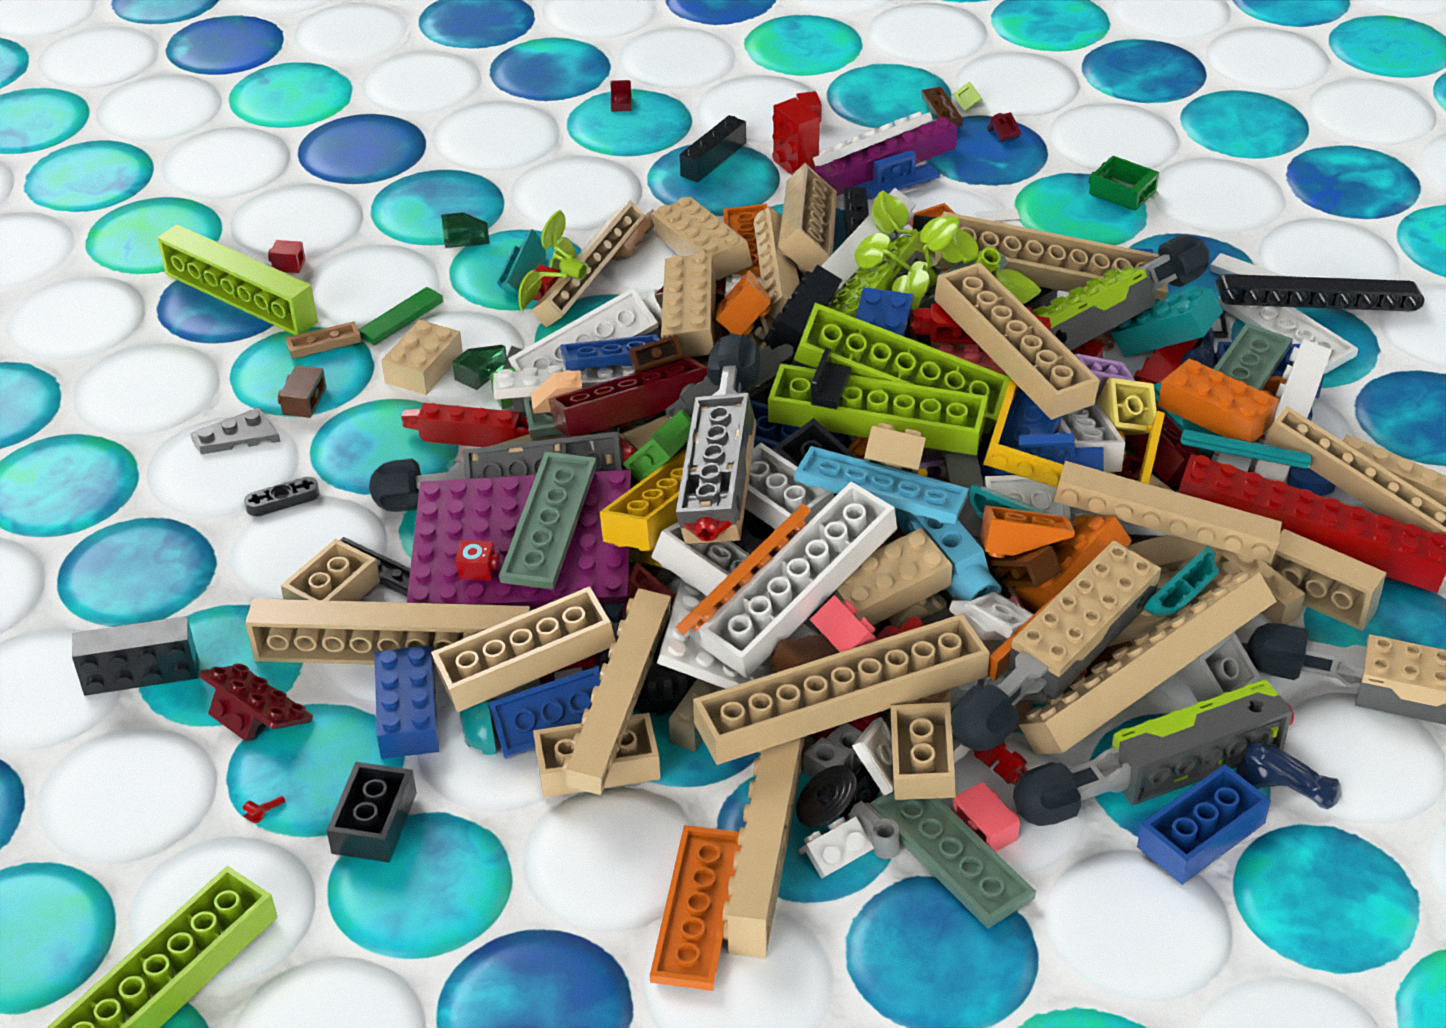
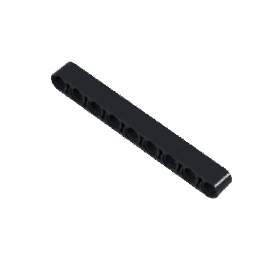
M1224 274L1215 282L1216 290L1222 302L1227 305L1416 311L1423 306L1425 301L1417 284L1413 281Z

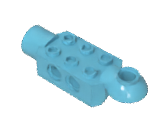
M895 508L896 523L902 533L907 535L922 528L952 564V586L946 589L953 598L958 596L962 601H971L992 592L1001 593L1000 584L989 572L984 550L958 519L955 524L941 523L930 517L915 516L907 511Z

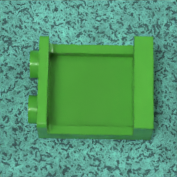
M680 410L651 435V439L623 463L628 470H631V474L638 482L661 467L688 441L692 419L684 410Z

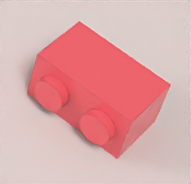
M835 595L810 619L839 652L878 641L872 634L876 629L864 617L859 620L855 616L859 611L847 599L842 603Z
M983 781L956 795V798L953 799V812L995 852L1018 840L1020 826L1018 815L1013 810H1009L1000 800L999 795L994 790H990Z

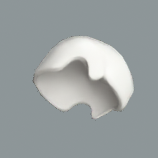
M654 289L646 296L643 302L658 322V326H662L663 293L655 294L657 289Z

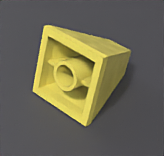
M1117 378L1107 379L1097 402L1116 430L1124 432V435L1150 434L1146 432L1148 425H1152L1157 413L1154 384Z

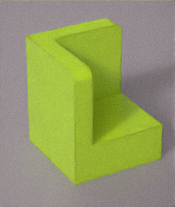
M970 82L953 93V96L965 112L978 102L982 103L984 101Z

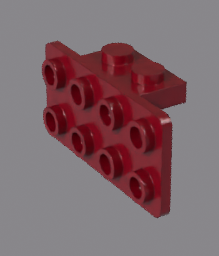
M236 663L233 666L212 667L200 672L199 677L215 688L208 714L244 741L254 740L260 721L272 729L312 722L313 715L306 711L303 705L295 703L287 697L286 693L269 685L266 679L258 677L249 671L246 665Z

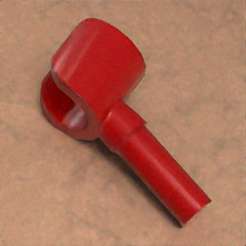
M280 796L260 806L253 801H248L243 805V810L248 812L243 817L253 823H259L263 819L265 812L285 803V798Z

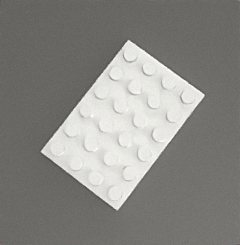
M680 578L657 663L725 689L774 674L771 671L772 654L748 678H745L704 650L699 629L696 632L690 629L682 635L675 628L706 598L701 591L685 583Z

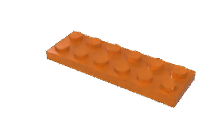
M767 204L723 209L724 223L747 241L753 266L734 274L745 275L750 270L756 277H761L754 218L760 211H764L768 207Z
M803 503L675 628L682 635L690 629L696 632L807 524L804 518L811 510Z
M683 826L650 971V983L714 991L724 941L723 930L725 921H723V908L725 901H730L731 895H728L730 876L735 877L736 870H733L734 855L736 851L740 852L742 847L738 845L739 832Z

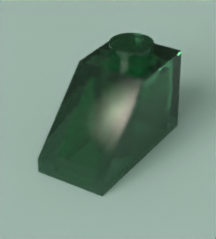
M464 212L441 215L445 248L490 244L487 222Z
M501 344L470 348L464 351L452 361L455 381L475 390L481 388L491 379L490 373L502 370L507 358L506 346Z

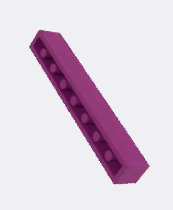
M945 117L938 118L935 121L903 132L900 135L870 145L867 148L835 159L824 165L817 166L812 170L837 191V196L844 194V188H851L855 185L872 181L874 161L912 150L916 154V164L955 149L957 126Z

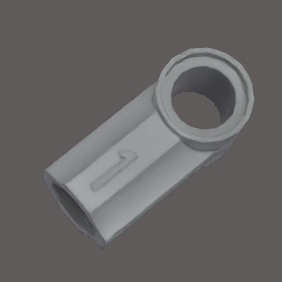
M860 801L855 804L847 814V820L857 817L874 847L873 853L875 856L881 859L894 858L900 851L898 824L892 819L881 816L868 802L863 803Z

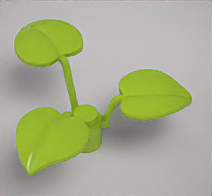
M884 190L880 191L875 198L872 208L875 226L884 234H890L896 230L902 234L917 235L920 240L921 231L901 229V227L906 225L909 217L904 203ZM929 249L930 259L934 264L933 267L943 270L944 268L936 267L935 252Z
M560 209L547 220L542 231L541 242L545 249H549L551 246L554 248L550 268L559 269L562 273L539 272L537 274L535 270L528 272L519 287L518 298L521 311H524L537 295L542 284V277H562L566 279L570 276L577 280H582L587 273L588 264L576 259L577 254L570 239L567 237L561 238L565 230L566 218Z
M942 216L930 220L924 226L920 234V240L923 244H926L923 247L926 262L917 261L912 266H909L894 253L887 250L891 244V239L883 233H875L862 240L855 250V261L863 269H873L883 261L885 255H888L909 271L908 275L897 278L892 286V291L913 294L911 310L918 309L928 288H931L937 282V274L931 269L934 264L930 259L929 249L932 252H938L945 248L956 233L961 219L956 216Z
M960 228L957 229L948 245L940 250L942 257L951 264H957L961 261L964 264H968L976 260L975 264L980 262L990 273L994 271V277L1023 305L1041 292V289L1033 281L1015 270L1005 269L999 273V268L1001 267L998 264L1001 259L1000 253L991 247L985 248L978 253V245L975 239Z

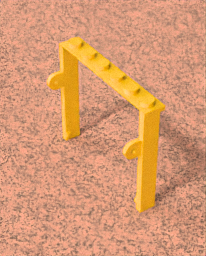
M1010 378L983 464L1057 488L1063 464L999 444L1014 392L1020 388ZM1157 411L1152 425H1148L1146 432L1150 434L1138 479L1139 482L1146 484L1150 482L1165 413Z

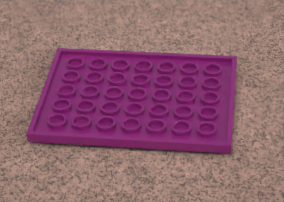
M631 470L597 471L594 473L554 590L501 583L499 578L536 475L420 482L407 603L506 605L539 608L589 586L600 604L628 603L630 547H618L613 543L603 542L600 511L632 488ZM460 540L493 542L495 553H499L500 564L498 570H494L492 581L459 579L455 559Z

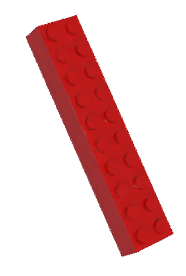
M1190 455L1178 493L1281 521L1280 533L1283 529H1286L1387 573V577L1438 593L1446 575V536L1444 534L1432 533L1420 529L1414 524L1395 521L1389 516L1377 515L1368 512L1362 507L1343 504L1337 499L1325 498L1314 494L1310 490L1291 487L1285 482L1273 481L1262 477L1258 473L1236 469L1233 465L1212 461L1206 456Z

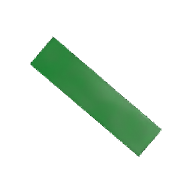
M425 287L359 328L361 338L372 345L378 344L443 302V295L429 287Z

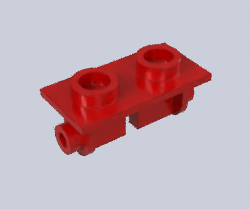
M1005 742L991 750L975 751L972 749L974 756L989 768L998 761L999 763L992 770L1007 784L1012 783L1016 785L1021 774L1028 771L1025 766L1027 761L1017 751L1009 752L1005 748L1007 746Z

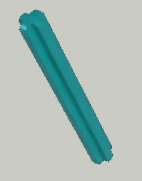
M1183 430L1181 435V444L1185 446L1308 469L1312 460L1311 455L1308 453L1196 431Z

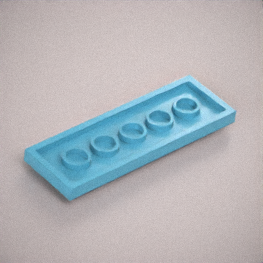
M813 446L809 448L799 464L794 477V481L801 482L809 487L816 486L827 489L834 494H839L850 482H853L896 509L907 511L915 516L930 517L941 523L952 524L956 523L969 492V488Z

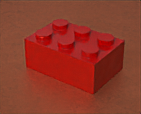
M795 97L773 105L772 157L774 162L791 175L804 163L811 169L817 167L813 158L819 156L820 116Z

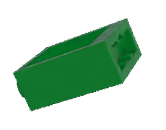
M1113 155L1106 162H1103L1101 167L1095 172L1091 173L1088 181L1090 184L1089 194L1136 211L1157 191L1159 172ZM1115 178L1134 186L1131 188L1114 182L1111 179Z

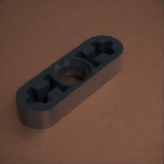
M303 477L251 492L244 499L246 511L251 516H261L313 501L319 496L318 482L313 477ZM283 494H287V495H288V496L285 497V498H281V499L276 498V497L279 496V495H283Z

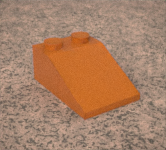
M750 270L717 305L716 320L732 334L747 336L755 326L753 322L759 316L763 318L771 309L769 305L771 297Z
M985 505L980 540L985 552H989L990 556L1004 558L1005 555L1014 556L1074 537L1075 530L1067 516Z

